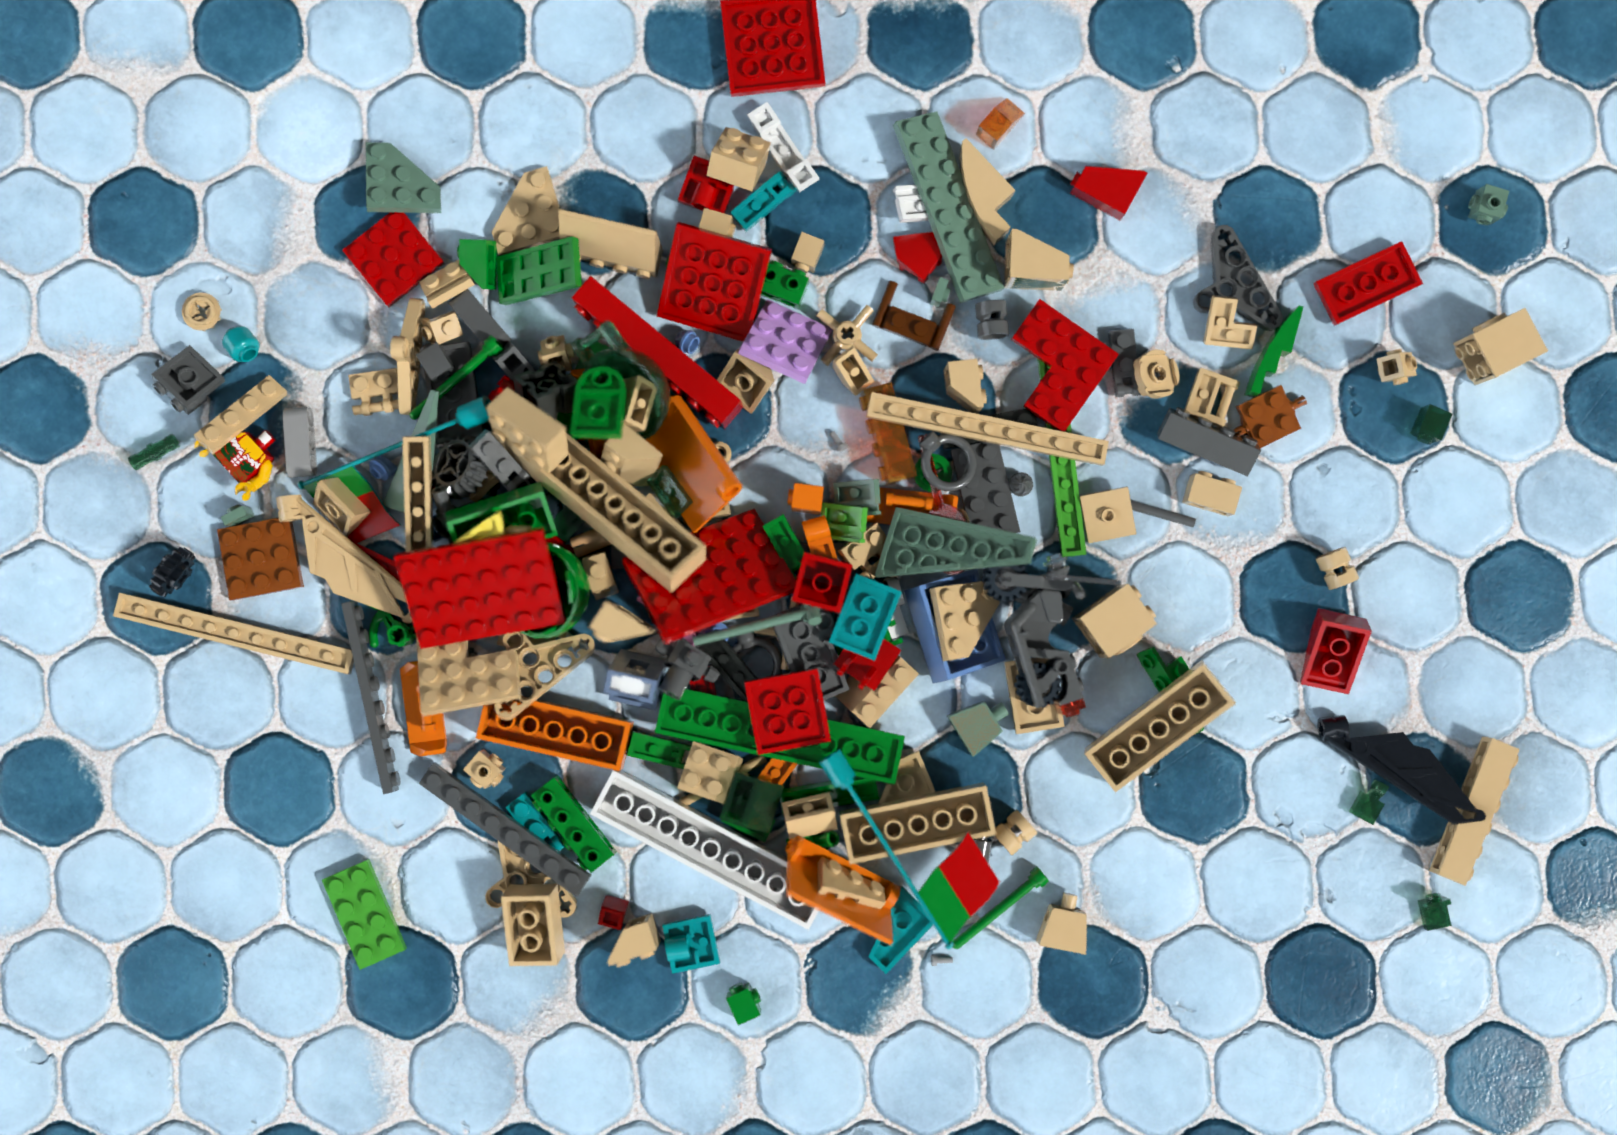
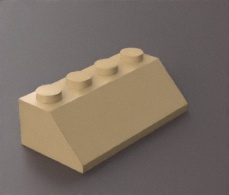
M607 601L589 626L594 630L592 635L603 642L625 641L657 633L655 627L620 604Z

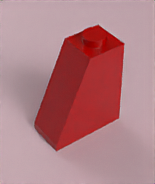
M1085 166L1082 173L1077 171L1070 184L1074 188L1070 194L1120 221L1126 214L1148 173L1143 170Z

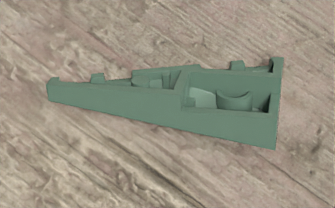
M431 389L411 436L437 426L439 390ZM437 432L428 435L431 436L432 470L434 469L433 463L435 462ZM402 456L383 504L385 507L405 513Z

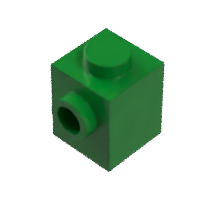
M738 983L729 988L730 992L727 993L726 1000L738 1026L761 1015L759 1005L761 998L756 988L752 989L750 983L745 985Z

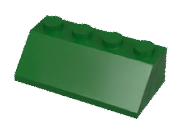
M541 482L445 512L446 523L454 543L459 537L498 511L502 513L505 528L509 526H531V529L543 527L546 539L558 536Z

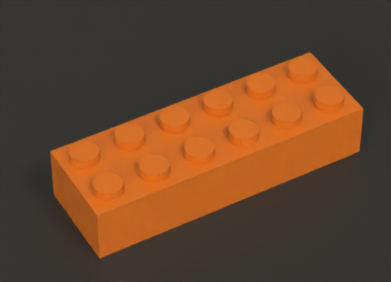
M517 699L510 705L504 703L502 704L503 710L501 713L504 711L510 713L512 711L510 706L516 702L518 706L521 703ZM538 699L515 718L502 720L498 717L495 711V703L483 705L476 739L621 771L624 767L634 721Z

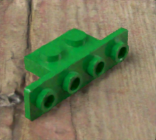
M1153 646L1137 653L1141 665L1146 670L1158 692L1189 670L1182 656L1175 658L1165 665ZM1203 727L1201 730H1199L1197 733L1202 732V731L1204 730V727Z

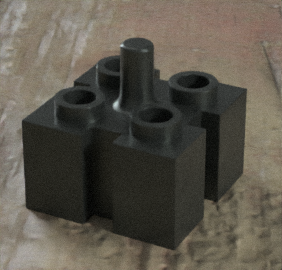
M557 361L540 366L539 371L534 373L529 370L513 376L515 393L554 420H556L557 413L559 412L563 414L573 412L575 387L578 380L572 374L566 375V369Z

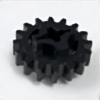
M179 547L178 550L174 549L171 555L166 554L159 565L153 570L154 577L151 578L150 581L152 583L149 586L151 591L159 596L166 597L168 593L172 594L174 589H180L185 580L192 574L191 567L194 565L193 561L196 558L193 556L194 553L185 547Z

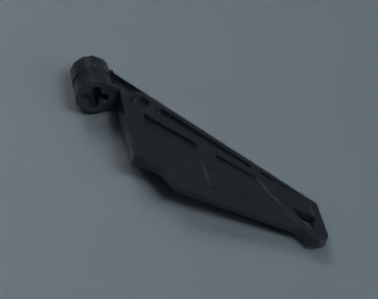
M1339 715L1318 719V733L1323 742H1328L1451 824L1485 820L1486 814L1484 811L1474 807L1432 751L1413 745L1404 732L1350 738L1349 724L1346 716ZM1456 808L1475 813L1474 818L1465 819Z

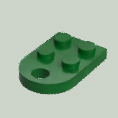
M605 366L594 367L584 372L578 379L575 387L570 431L572 438L622 439L627 390L622 376L616 370ZM602 375L609 377L608 381L604 384L596 383L597 378Z

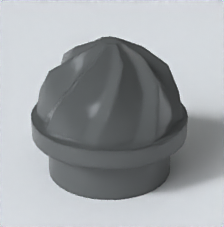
M1023 472L1014 474L1009 481L1010 491L1020 497L1028 495L1033 489L1032 478Z

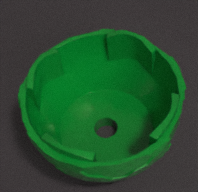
M547 542L558 587L561 581L566 586L565 592L562 593L560 591L567 621L565 624L520 631L532 638L557 637L570 630L582 618L590 597L588 576L580 560L566 548L551 542Z

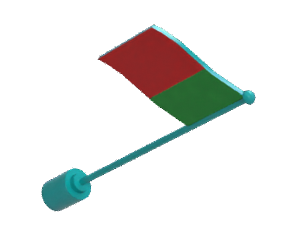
M482 396L458 406L457 413L455 414L456 419L415 436H428L457 423L466 429H471L488 422L487 406L491 403V400L487 396ZM403 441L303 482L300 480L298 487L302 490L305 489L314 498L319 481L338 477L371 511L347 537L356 543L401 526L388 512L371 484L354 466L403 446Z
M840 749L829 754L819 764L835 788L840 786L841 789H848L944 941V948L951 949L953 947L952 940L962 926L990 899L1000 883L990 865L967 831L957 848L932 871L920 890L917 891L852 788L851 784L854 783L853 777L856 774Z

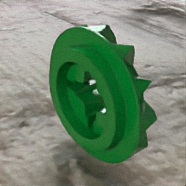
M932 454L931 467L934 470L942 469L936 476L943 481L950 482L952 478L950 463L943 456ZM920 458L913 470L915 482L925 491H941L932 486L923 477Z

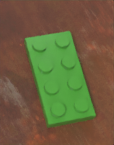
M370 859L322 879L359 970L407 949Z

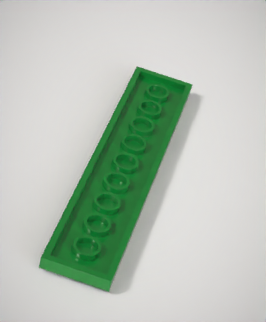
M685 689L680 700L671 698L663 693L655 733L758 755L748 702ZM827 719L831 742L760 755L823 769L819 762L829 754L840 749L855 772V776L895 784L905 736Z

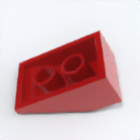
M1318 608L1309 636L1300 683L1349 695L1372 632L1367 619Z

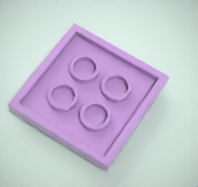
M767 299L741 345L739 354L805 384L831 335L832 329Z

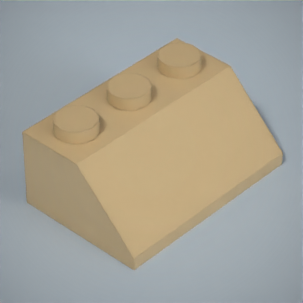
M624 423L622 439H609L605 443L600 461L632 487L650 486L653 483L663 454Z
M898 655L875 691L867 686L863 690L859 689L858 686L861 682L849 676L846 681L850 690L835 697L865 725L871 728L919 673Z

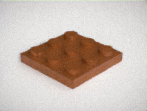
M279 518L217 529L230 601L304 587L292 521L279 522Z

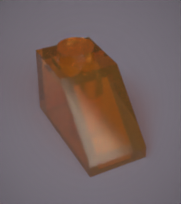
M1006 98L994 107L981 122L976 136L994 150L1025 113Z

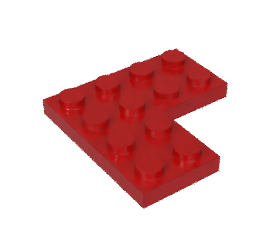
M1041 299L1038 300L1011 339L1050 367L1023 407L1056 430L1063 432L1066 431L1119 355Z

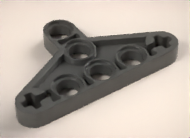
M1228 225L1217 227L1211 234L1213 284L1200 291L1194 297V308L1200 313L1209 312L1210 307L1200 305V296L1207 295L1210 299L1212 295L1225 296L1220 292L1221 284H1228L1232 288V293L1226 297L1238 299L1237 313L1265 331L1275 330L1283 321L1281 311L1234 230ZM1220 233L1227 234L1228 237L1225 241L1218 239ZM1233 243L1234 246L1230 247L1226 252L1222 251L1227 245L1229 246ZM1232 251L1239 253L1241 257L1240 262L1237 264L1229 260V253ZM1243 272H1248L1252 275L1253 280L1251 284H1244L1241 281L1240 277ZM1254 293H1261L1264 296V303L1262 305H1257L1253 302L1252 297ZM1269 305L1270 308L1259 315L1258 311ZM1268 316L1275 317L1273 324L1271 322L1267 323L1265 319H1267Z

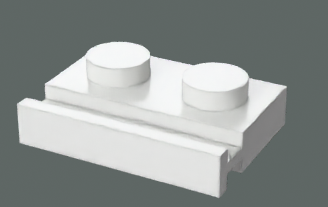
M896 186L893 189V193L896 196L895 203L899 223L928 221V214L925 212L926 209L917 191V186Z

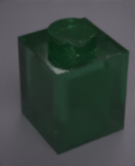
M1431 404L1421 407L1410 434L1416 436L1417 440L1424 444L1441 441L1452 413Z

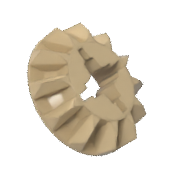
M203 292L189 296L182 307V317L185 323L194 330L206 331L209 328H215L214 325L217 321L221 320L220 312L222 309L219 306V301L212 295ZM198 306L204 309H208L205 312L207 315V319L202 316H198V314L200 313Z

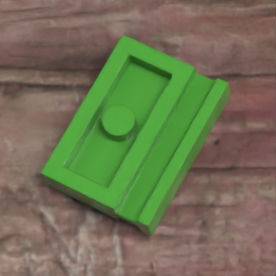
M822 502L821 516H826L832 539L865 543L863 537L864 532H866L868 507Z

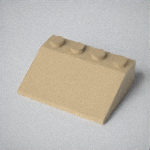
M559 209L560 240L572 236L578 238L580 260L587 261L589 265L596 268H603L604 266L613 267L612 270L618 273L635 272L636 276L650 279V276L657 277L663 253L657 231Z

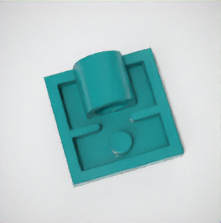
M711 914L664 923L662 925L666 955L670 962L672 974L720 964Z

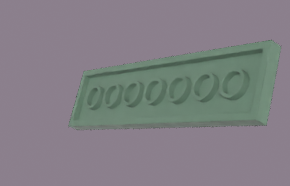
M938 112L896 121L893 124V128L914 183L917 186V191L921 196V201L925 206V212L928 214V220L959 302H966L1003 290L1004 285L982 227L968 201L961 172Z

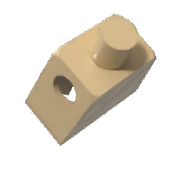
M605 549L581 558L591 591L596 600L619 593Z
M1063 893L1061 906L1048 905L1036 938L1040 946L1086 954L1087 915L1083 910L1075 909L1077 895Z

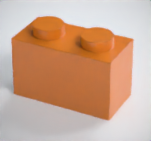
M794 483V489H789L787 500L792 512L820 515L824 487Z

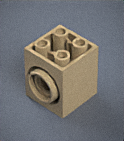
M1526 308L1508 316L1504 312L1472 328L1474 333L1453 343L1456 356L1463 361L1466 367V374L1475 385L1494 379L1548 351Z
M1122 584L1116 586L1072 618L1100 658H1110L1113 655L1117 656L1125 652L1143 638L1142 634L1157 624L1154 620L1156 617L1155 613L1148 605H1143L1139 599L1141 594L1134 585Z

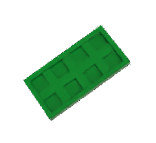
M572 236L496 257L499 304L509 305L582 287L579 240L576 237Z

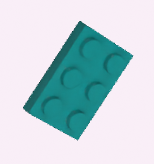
M856 574L829 643L875 661L902 591Z

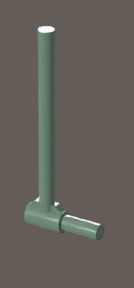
M802 604L800 610L693 636L692 638L694 646L801 619H804V622L810 625H818L822 619L818 607Z

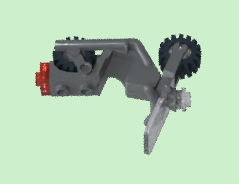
M1060 553L1046 557L1047 561L1043 563V566H1046L1047 572L1046 574H1041V576L1029 575L1025 572L1026 567L1024 565L988 567L982 572L984 576L981 577V582L984 583L983 589L994 600L1014 601V599L1020 598L1022 593H1025L1027 590L1025 588L1038 589L1004 623L1005 632L1019 673L1015 677L1017 683H1014V687L1017 688L1016 694L1022 702L1035 708H1044L1054 703L1058 714L1065 715L1066 717L1080 714L1079 710L1086 708L1082 695L1084 686L1080 677L1076 676L1074 669L1077 667L1075 658L1069 651L1052 647L1049 642V634L1056 624L1063 622L1062 598H1067L1072 591L1078 599L1084 598L1085 592L1080 583L1121 586V580L1067 576L1070 569L1069 565H1066L1065 562L1067 557H1061ZM1030 657L1046 658L1048 660L1046 664L1038 662L1032 664Z

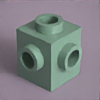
M1485 184L1476 190L1468 205V208L1471 209L1468 218L1476 220L1481 225H1490L1502 219L1508 209L1506 202L1509 190Z

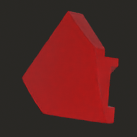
M933 231L893 237L899 269L910 272L918 277V281L924 284L933 270L942 264V254Z

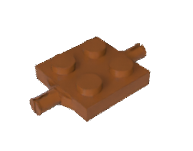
M1279 385L1235 406L1240 416L1241 425L1232 429L1236 433L1234 435L1240 437L1246 434L1257 440V444L1262 448L1301 429L1295 416V409L1306 405L1307 401H1302L1306 398L1301 395L1290 401L1282 385Z

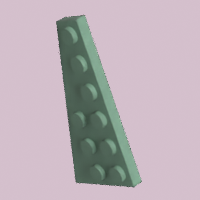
M896 507L875 576L879 578L1030 564L1037 539L1027 535Z

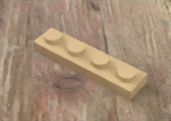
M268 375L195 433V439L212 455L215 454L287 395V390Z

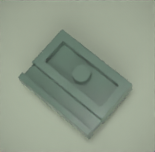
M879 479L833 483L834 503L868 507L867 516L881 514V511H879V504L881 503Z

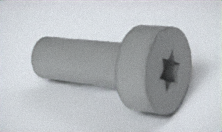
M835 431L829 434L837 444L839 453L848 447L846 443H842Z
M931 955V966H937V963H953V957Z

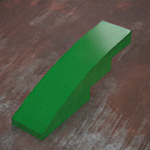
M1299 305L1291 310L1281 325L1276 328L1252 370L1244 395L1249 397L1259 395L1265 376L1270 377L1276 373L1280 356L1285 357L1292 352L1304 306Z

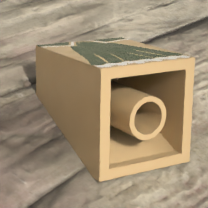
M1012 229L1006 240L1004 288L1061 291L1068 284L1069 278L1073 277L1074 266L1073 263H1070V255L1018 229Z

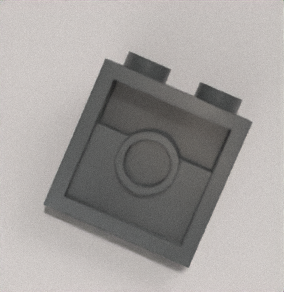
M190 345L151 374L154 382L152 386L161 396L165 394L172 399L170 404L179 413L184 411L188 415L206 402V396L225 382V378Z

